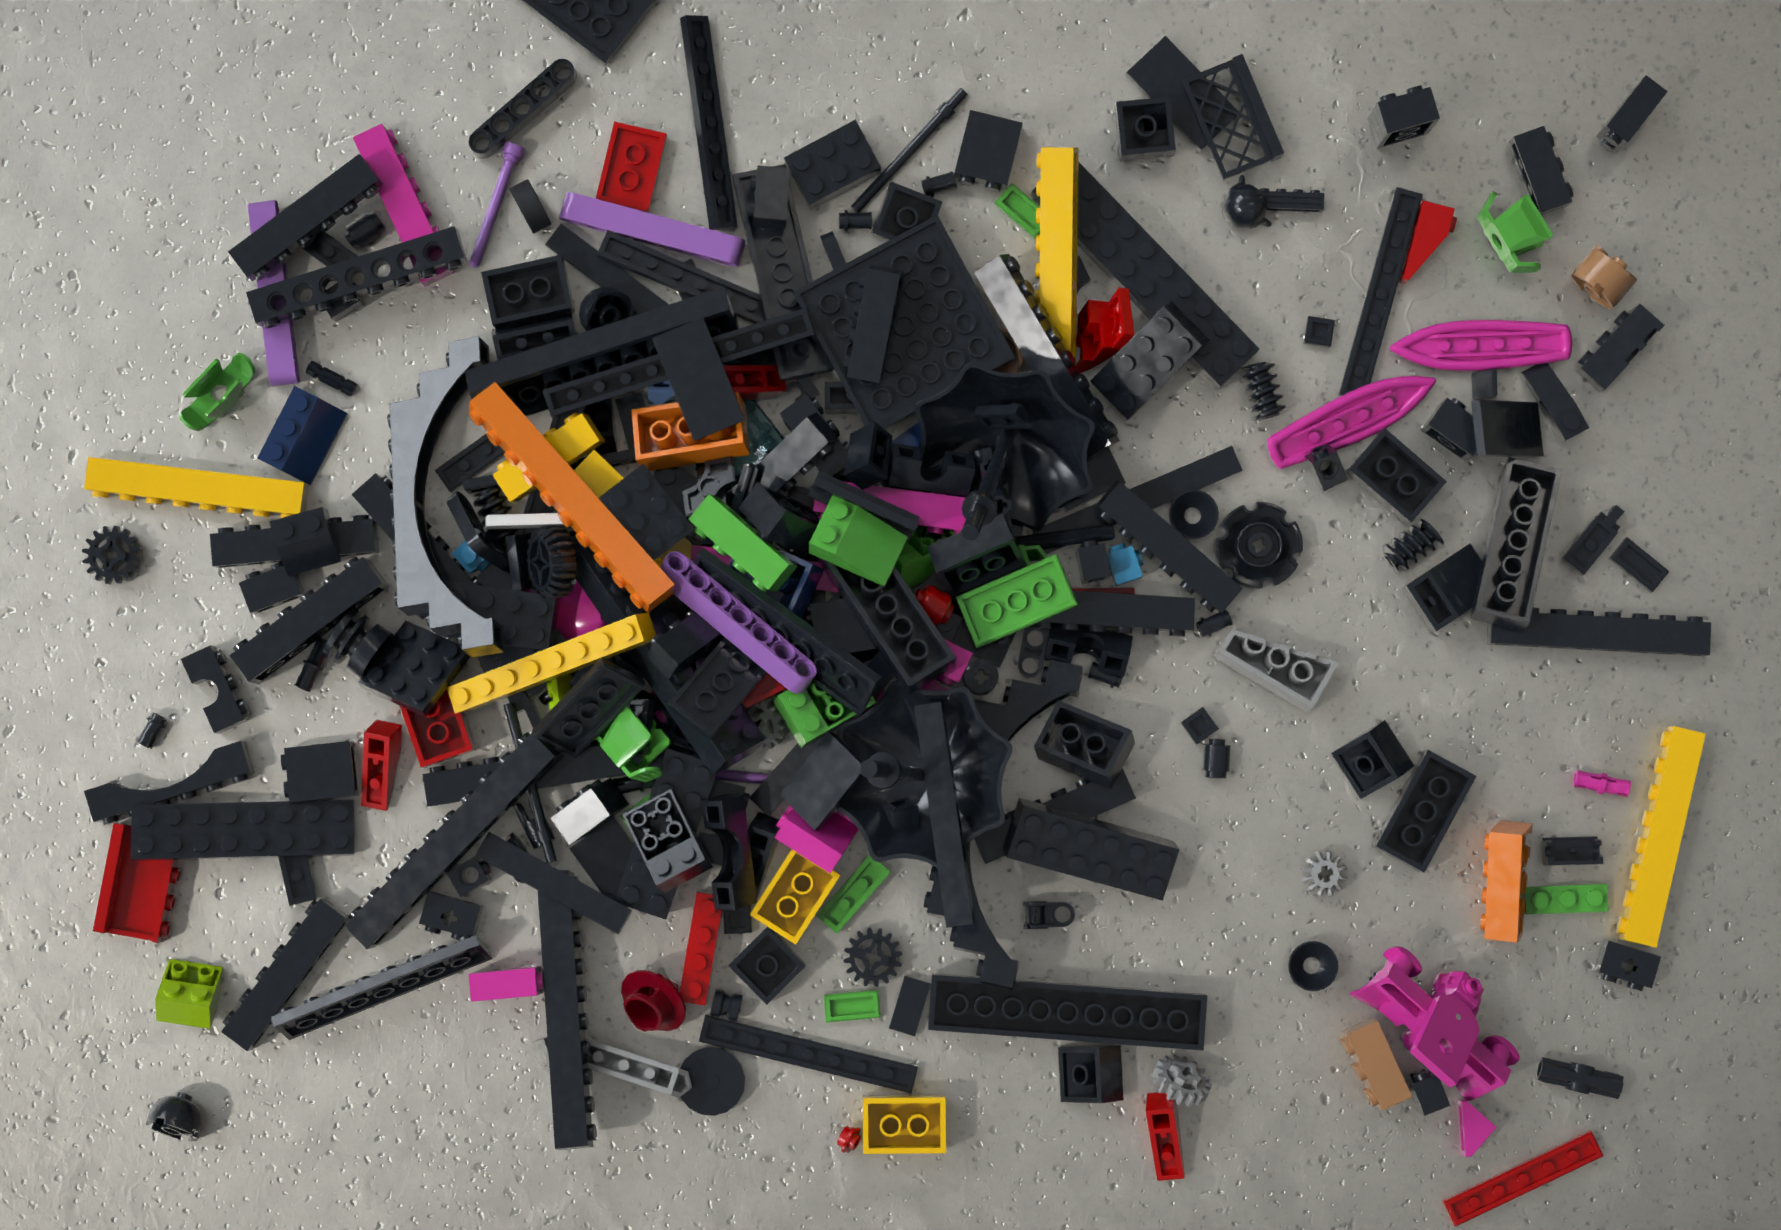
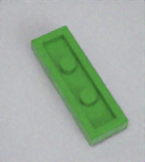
M869 855L817 914V917L837 934L890 874V871L880 862H875Z
M1607 884L1526 887V891L1523 894L1526 900L1524 914L1608 911Z

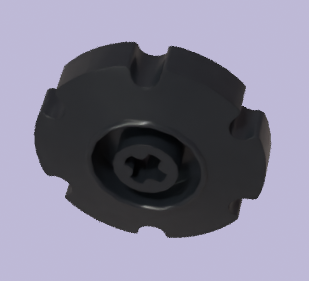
M1256 502L1254 510H1248L1245 505H1241L1230 512L1219 526L1224 531V537L1215 539V555L1218 564L1222 570L1230 568L1233 571L1231 578L1245 588L1261 589L1263 588L1264 581H1270L1272 586H1276L1289 578L1298 566L1293 556L1303 551V539L1300 528L1296 521L1292 523L1286 522L1284 518L1287 513L1286 510L1275 504ZM1261 539L1265 549L1256 552V547L1252 545V542Z

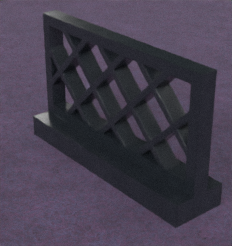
M1243 54L1181 80L1222 181L1267 162L1278 160L1283 156V148ZM1228 69L1232 78L1229 87L1214 82L1218 72ZM1213 75L1211 80L1205 78ZM1198 80L1209 84L1204 98L1193 94L1189 84ZM1233 83H1234V85H1235L1237 91L1231 89L1232 86H1233ZM1212 86L1226 92L1221 105L1207 99ZM1229 93L1240 97L1242 106L1239 112L1224 106ZM1196 100L1202 102L1201 105H1200V108H1199V106H1198ZM1204 103L1219 109L1214 122L1203 118L1201 111ZM1243 109H1245L1247 116L1242 114ZM1222 111L1237 117L1232 130L1217 124ZM1240 118L1251 123L1253 129L1250 137L1235 131ZM1207 125L1212 127L1210 132L1207 128ZM1215 128L1230 134L1225 147L1213 142L1211 136ZM1254 133H1255V135H1256L1258 141L1255 140V139H1253ZM1232 136L1247 141L1242 154L1227 149ZM1250 143L1260 146L1265 157L1254 160L1245 156ZM1217 149L1222 151L1221 157L1219 156ZM1225 153L1240 159L1237 168L1226 172L1222 163ZM1243 160L1249 162L1241 166Z
M821 471L818 472L808 494V497L825 505H828L832 495L855 504L908 537L907 542H909L912 533L916 531L919 524L917 523L920 518L919 516Z

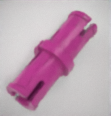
M1576 770L1573 777V787L1590 789L1601 795L1610 793L1628 797L1631 780L1609 777L1606 773L1593 774Z

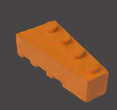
M1500 820L1489 834L1485 836L1484 849L1488 850V861L1485 860L1483 876L1487 877V887H1484L1482 891V903L1486 904V912L1482 914L1480 924L1481 930H1485L1484 939L1517 943L1523 935L1526 900L1520 897L1521 894L1525 893L1528 881L1527 872H1523V867H1526L1528 858H1530L1531 847H1528L1525 843L1528 833H1532V823Z

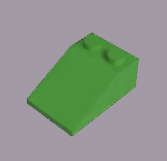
M832 495L809 542V553L885 587L908 537L859 506Z

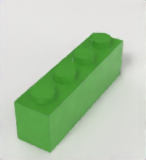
M708 494L688 519L695 525L694 531L704 539L709 537L715 543L712 547L724 557L728 554L735 560L733 566L743 574L748 572L755 578L752 582L764 592L766 590L777 592L797 568L777 548L761 539L753 527L748 525L743 518L717 496Z

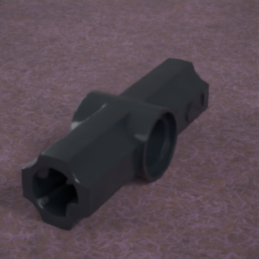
M1541 1057L1537 1068L1536 1080L1564 1086L1565 1089L1589 1094L1590 1092L1619 1099L1623 1089L1624 1076L1596 1070L1595 1067L1576 1062L1566 1063Z

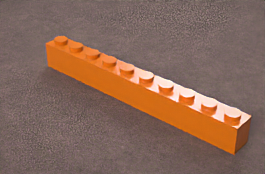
M496 382L469 401L468 414L471 420L477 426H483L487 431L488 439L494 446L499 445L505 451L504 456L512 466L517 465L521 469L524 480L531 487L534 485L541 492L540 497L549 507L553 506L559 512L558 517L566 527L571 526L577 533L576 538L585 548L587 546L590 547L595 553L594 558L597 563L603 568L607 567L612 572L614 582L620 588L625 587L631 594L630 599L637 608L641 609L643 607L649 613L673 594L675 584Z

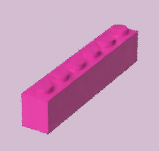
M379 124L354 136L353 140L361 156L383 183L379 187V195L401 241H409L440 231L437 225L432 227L428 217L432 216V213L426 201L421 203L417 193L421 192L415 178H409L405 170L409 168L404 154H398L394 147L398 141L392 129L386 130L383 124ZM433 249L430 252V260H439L442 257V249ZM410 256L409 258L414 267L416 265V257ZM445 268L436 271V275L431 278L421 279L419 276V279L426 287L453 274L454 271H447Z
M845 482V483H847V484H849V485H852V486H854V487L860 489V488H859L858 486H856L854 483ZM870 486L862 490L919 516L918 526L927 527L926 532L943 534V529L953 530L954 534H957L962 530L966 520L961 509L964 497L880 486ZM814 500L812 512L818 513V518H821L827 505Z

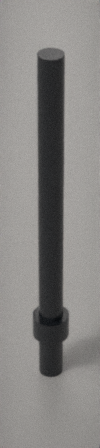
M959 88L946 103L943 102L936 109L937 113L850 206L856 213H859L944 120L948 121L955 114L954 110L968 96L962 88Z
M514 702L503 706L516 749L518 747L516 742L523 734ZM535 782L527 790L538 830L536 832L537 841L542 845L546 863L548 864L557 861L552 843L554 836L552 829H548Z

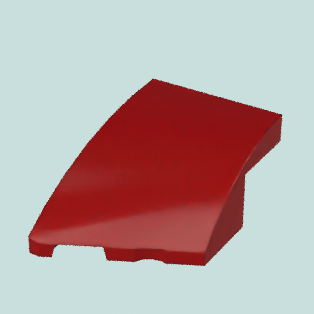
M1119 287L1109 302L1088 299L1079 312L1076 347L1080 348V359L1075 366L1080 373L1090 370L1112 357L1135 335L1129 289Z

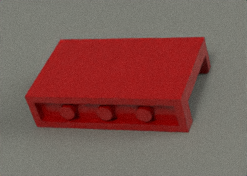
M113 823L93 931L161 943L164 938L168 937L170 931V922H167L169 911H172L175 905V895H172L174 884H178L181 869L177 868L179 860L132 861L131 825Z

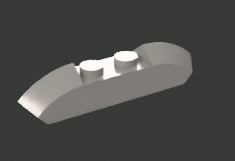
M586 1038V1041L589 1040L591 1046V1056L587 1057L588 1068L678 1098L692 1088L688 1071Z

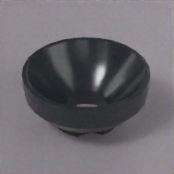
M1192 489L1180 493L1173 500L1169 509V519L1172 527L1188 539H1199L1207 536L1213 531L1219 518L1218 506L1215 500L1201 490ZM1189 508H1196L1201 515L1199 522L1195 524L1188 523L1184 517L1185 511Z
M1308 941L1300 944L1292 951L1288 961V971L1293 982L1300 988L1308 991H1319L1330 986L1335 980L1338 973V960L1334 951L1328 945L1322 942ZM1309 957H1314L1319 961V969L1313 974L1307 973L1303 968L1304 961Z

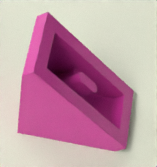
M1457 1099L1461 1155L1471 1157L1497 1127L1464 1099Z

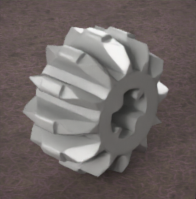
M1317 851L1315 852L1317 861L1315 862L1311 857H1307L1306 861L1311 867H1301V871L1309 872V876L1303 877L1301 880L1303 883L1312 881L1307 888L1309 892H1312L1318 886L1316 892L1318 897H1322L1324 888L1327 895L1331 897L1333 896L1332 886L1338 891L1343 889L1337 881H1347L1348 877L1342 876L1339 873L1347 870V866L1341 865L1337 867L1336 865L1342 858L1337 856L1331 861V851L1325 853L1324 860L1321 852ZM1325 866V870H1330L1331 872L1325 882H1323L1324 878H1318V873L1322 872L1321 867Z

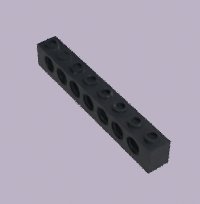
M453 226L246 292L255 323L260 327L264 326L265 329L279 326L281 324L280 321L290 318L291 321L302 319L307 316L306 312L312 310L317 312L330 310L333 308L332 304L340 301L343 304L357 301L358 296L366 293L369 296L383 293L384 288L394 285L395 288L410 284V279L419 276L421 279H427L435 276L438 270L445 268L447 271L459 269L462 267V263L468 260L459 231ZM435 248H441L443 252L442 257L437 261L430 260V252ZM410 256L416 257V265L412 269H405V259ZM389 265V275L379 277L378 269L380 266ZM356 273H363V283L354 286L352 284L353 276ZM331 281H337V291L333 294H327V284ZM311 289L312 298L308 302H301L300 295L302 291ZM284 297L286 299V306L282 310H275V301L278 298Z

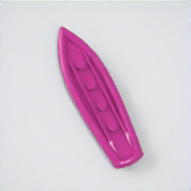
M1462 320L1440 323L1417 330L1392 344L1389 349L1397 355L1423 366L1453 371H1483L1568 360L1571 357L1573 341L1570 328L1566 324L1512 320Z
M1400 376L1383 379L1348 392L1268 437L1269 455L1279 469H1284L1305 462L1304 456L1310 454L1311 450L1317 446L1329 444L1334 450H1339L1382 431L1384 428H1388L1412 411L1425 398L1436 383V379L1423 376Z

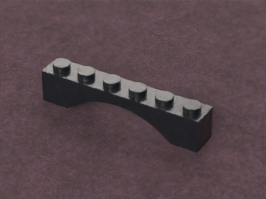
M238 741L214 749L207 761L195 773L169 787L156 790H138L118 783H107L85 790L84 793L93 822H102L103 826L118 822V816L128 813L129 817H131V805L171 804L170 800L180 797L181 801L196 797V791L205 788L207 792H212L223 788L222 783L230 780L233 781V784L249 780L248 775L255 773L246 741Z

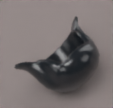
M1240 175L1238 183L1229 189L1222 203L1224 218L1230 225L1236 228H1256L1259 225L1270 227L1272 224L1265 218L1267 206L1262 192L1253 185L1245 184L1244 175Z

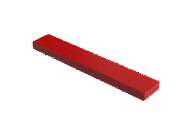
M1590 1130L1461 1191L1442 1202L1453 1225L1456 1227L1591 1163L1604 1155L1593 1132Z

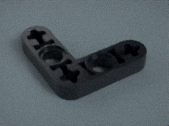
M456 491L446 500V503L468 546L486 561L502 571L510 573L506 546L486 534L469 500L461 492Z

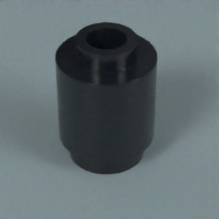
M374 211L369 214L365 212L345 226L347 232L344 234V237L353 248L358 246L362 249L382 235L381 231L385 229V226Z
M1209 739V744H1203L1202 770L1205 771V777L1226 778L1227 772L1230 771L1231 745H1225V739Z

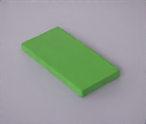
M1057 554L956 597L976 648L983 647L1079 606Z

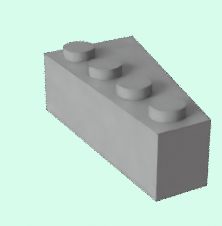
M1231 629L1226 634L1213 656L1306 713L1313 709L1339 664L1338 661L1324 659L1315 654L1295 650L1283 644L1269 642L1266 639Z

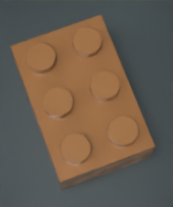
M1369 1018L1341 1031L1343 1038L1340 1039L1341 1045L1345 1053L1349 1054V1056L1352 1055L1355 1063L1351 1064V1067L1357 1079H1360L1361 1082L1364 1081L1366 1088L1363 1089V1093L1369 1105L1371 1104L1373 1107L1375 1106L1383 1111L1412 1098L1377 1020Z

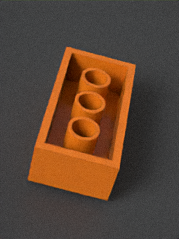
M735 392L745 421L696 441L692 438L678 402L633 409L632 422L635 458L639 466L644 464L649 471L703 463L728 456L750 455L746 407L739 392Z

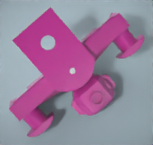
M1395 946L1384 952L1383 956L1387 959L1384 968L1365 986L1357 991L1350 992L1349 996L1380 1011L1397 1027L1405 1024L1409 1028L1402 1034V1042L1406 1049L1449 1088L1455 1085L1466 1101L1474 1100L1505 1085L1511 1073V1069L1508 1066L1515 1065L1520 1059L1516 1048L1502 1036L1492 1035L1486 1037L1482 1042L1478 1041L1477 1036L1480 1030L1476 1015L1479 1011L1484 989L1478 979L1471 978L1465 971H1451L1448 974H1438L1433 983L1432 995L1429 997V994H1426L1425 990L1421 989V986L1418 987L1417 983L1410 979L1421 973L1422 966L1409 950L1404 947Z

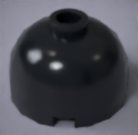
M600 287L590 291L582 300L579 309L580 323L585 331H589L635 316V309L631 305V299L623 292L613 287Z
M177 1092L176 1096H165L155 1102L145 1124L148 1126L153 1123L152 1130L175 1139H180L183 1134L189 1136L188 1141H197L202 1129L203 1114L199 1106L191 1102L192 1097L190 1095Z

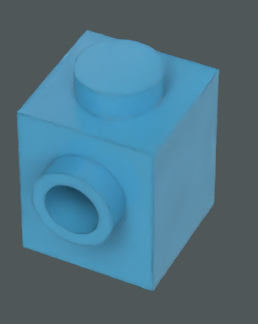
M466 540L452 553L469 574L476 571L481 573L491 564L477 555L468 546Z
M1125 543L1109 548L1111 553H1108L1107 556L1115 587L1143 577L1140 566H1143L1144 563L1139 550L1134 551L1133 546L1126 547Z

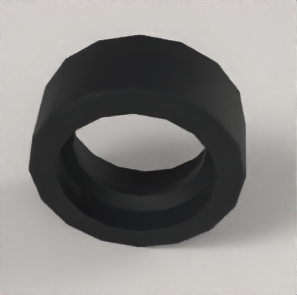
M528 179L509 189L533 234L552 224Z

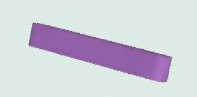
M566 192L559 216L560 220L605 233L609 230L634 241L732 267H739L746 242L744 239L572 192Z
M277 200L248 204L251 234L280 213ZM286 262L283 264L277 263L270 268V274L257 281V287L261 288L288 279ZM284 297L278 298L274 303L275 310H282L286 306V299ZM290 318L281 320V324L273 328L265 329L262 326L268 376L272 387L300 382L294 326Z
M677 551L667 554L660 568L675 584L673 594L699 614L789 691L799 694L807 689L817 673L815 664L684 554Z

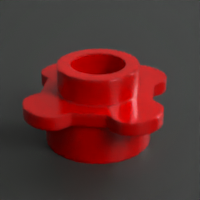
M846 1126L842 1130L837 1140V1146L842 1148L841 1152L849 1153L857 1148L861 1140L859 1135L860 1128Z

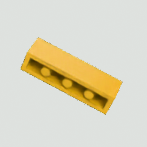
M577 412L564 420L565 425L558 430L552 428L543 434L544 438L569 466L606 442L588 414L581 413L579 415ZM507 460L497 466L498 471L493 474V477L510 502L517 503L537 489L535 485L531 487L524 480L523 472L517 465L512 466Z

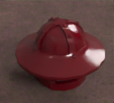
M636 970L629 973L622 981L621 994L624 1000V1010L637 1029L644 1032L654 1030L671 1031L679 1028L684 1022L686 1006L683 997L678 992V984L671 981L668 977L651 971Z

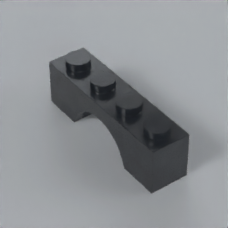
M723 794L701 801L704 826L706 829H710L717 834L723 847L722 867L718 876L712 881L715 909L737 910L757 903L744 795Z

